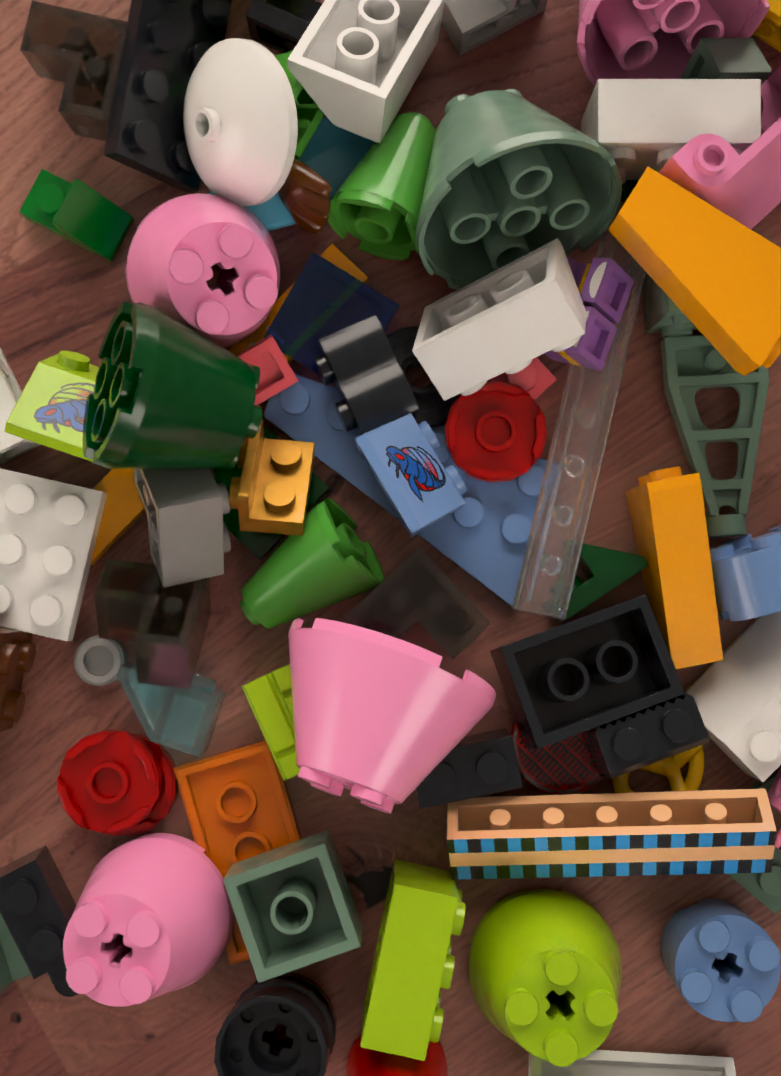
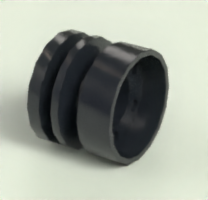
M285 973L260 983L256 980L241 994L216 1037L214 1062L218 1076H324L335 1044L337 1022L328 996L317 983L298 973ZM277 1024L286 1026V1040L277 1037Z

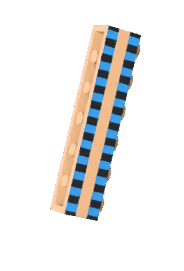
M766 789L474 797L448 803L447 844L452 880L771 873L777 834Z

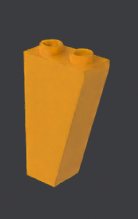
M647 167L608 230L735 371L746 376L761 366L769 368L781 353V248L657 171Z
M680 466L649 472V475L638 477L639 486L625 491L637 553L639 556H643L649 564L641 572L650 606L675 669L722 661L723 652L700 473L682 476Z

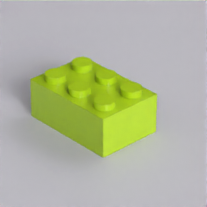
M394 859L363 1005L361 1048L425 1061L429 1041L438 1043L444 1010L440 1008V988H450L455 956L451 955L452 940L450 938L451 934L460 936L466 910V903L461 902L462 889L456 887L455 880H452L451 871Z

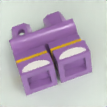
M567 257L586 310L585 334L566 350L560 352L550 350L544 354L554 361L602 371L617 331V327L611 322H620L635 280L612 258L593 257L592 263H578Z

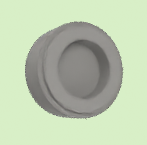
M97 635L87 638L78 646L74 655V667L77 674L83 681L94 686H103L117 681L124 674L128 665V653L125 646L117 638L110 635Z

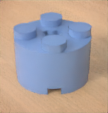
M781 525L769 529L767 534L755 538L752 537L751 533L723 541L721 546L710 549L716 603L723 621L730 618V621L748 620L781 611Z
M706 898L697 900L699 903L691 905L686 909L681 908L668 920L660 943L662 960L671 981L687 1003L698 1013L709 1019L721 1022L741 1021L745 1023L756 1020L761 1015L763 1008L774 996L779 984L781 955L776 944L766 931L738 906L728 901Z

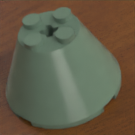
M507 89L505 91L491 90L472 96L461 94L452 98L446 104L444 109L445 116L439 123L434 136L416 228L417 250L422 264L431 276L435 273L446 279L448 287L459 290L557 238L561 242L566 256H568L578 247L585 253L601 237L615 216L622 193L620 171L612 155L603 145L523 98L520 91L516 89Z

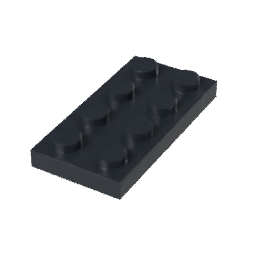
M131 0L104 156L181 191L192 192L198 190L200 176L191 161L184 133L183 113L185 95L191 75L202 56L210 47L225 40L232 0Z

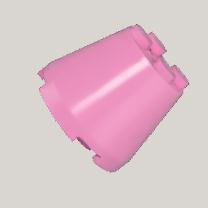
M197 193L182 195L170 199L153 209L137 227L129 247L125 267L127 288L132 302H141L159 309L222 348L243 341L264 323L274 307L280 286L279 256L267 228L246 207H241L229 199L214 194ZM217 264L222 269L217 276L216 287L209 288L207 281L213 277L211 267Z
M149 833L132 838L102 858L92 871L64 934L63 956L67 968L66 981L74 992L85 994L94 1001L104 1005L125 1007L141 1004L146 1000L187 987L208 973L226 950L233 932L235 914L223 882V876L215 864L204 854L206 851L204 848L190 839L179 835Z

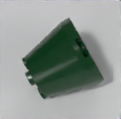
M124 301L119 306L108 326L98 353L99 358L103 360L97 372L94 394L90 393L87 396L82 438L84 457L93 459L92 464L109 469L217 467L233 469L238 461L240 448L245 437L254 438L261 425L262 408L254 405L255 391L260 379V368L247 363L151 305L141 302H133L131 304Z

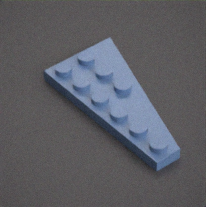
M296 375L299 380L298 382L269 398L263 415L266 420L294 441L315 442V456L400 521L358 452L355 439L359 436L355 429L346 432L341 423L335 403L342 401L336 388ZM445 425L432 427L431 429L441 446L434 451L444 468L450 465L455 467L468 491L461 495L466 503L462 508L417 535L515 609L564 466L539 458L527 473L512 481L489 484L470 478L454 464L446 449Z

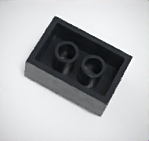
M646 594L490 651L526 748L540 749L685 694Z

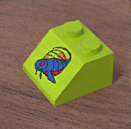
M60 351L58 354L38 362L6 422L4 432L93 462V459L84 457L82 438L87 396L90 393L94 394V385L99 367L91 365L89 357L73 351Z

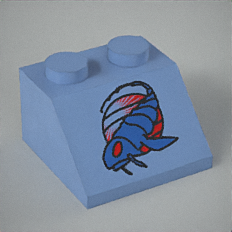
M410 413L366 432L355 439L360 456L410 538L466 504L461 496L468 491L466 485L453 465L447 468L443 467L434 452L441 447L440 443L426 421L417 424Z

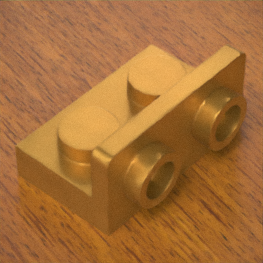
M261 420L259 431L254 438L245 437L237 461L238 468H243L241 477H232L229 495L230 508L238 509L240 531L303 536L315 458V442L264 438L263 420Z

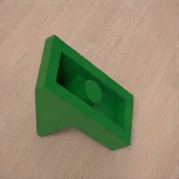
M41 169L19 211L25 219L110 262L113 261L134 221L130 214L84 182L74 179L70 183L44 169Z

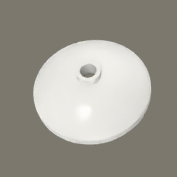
M230 38L222 40L205 52L189 80L183 113L186 145L198 175L214 195L229 199L241 207L256 206L271 199L281 189L293 165L298 136L295 99L284 69L266 47L248 39Z

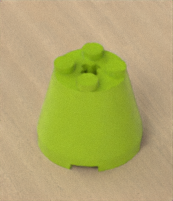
M522 889L505 896L495 903L479 921L470 942L469 979L478 1007L498 1031L530 1054L549 1061L554 1066H569L576 1060L588 1056L605 1041L618 1015L617 1004L622 980V959L612 930L602 915L589 902L566 890L536 889L525 891Z

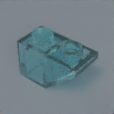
M138 657L137 664L131 662L121 665L117 677L149 740L198 757L208 750L226 692L214 689L216 681L194 673H187L185 679L166 674L167 665L142 657Z

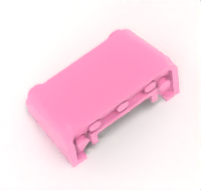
M781 65L761 84V136L739 155L720 136L710 133L700 134L686 143L658 172L749 229L756 226L781 202Z

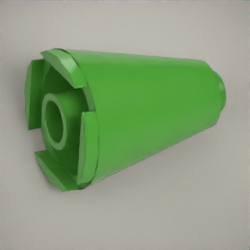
M416 112L396 115L381 143H373L330 199L331 207L327 221L332 229L344 240L347 233L359 239L361 242L358 249L367 254L383 259L405 260L409 259L413 250H416V253H418L416 228L436 129L427 117Z
M331 498L317 503L306 515L303 536L288 535L242 587L243 599L240 601V606L252 624L256 626L262 624L268 629L274 628L373 590L385 579L381 562L368 540L363 543L353 531L358 525L338 503Z

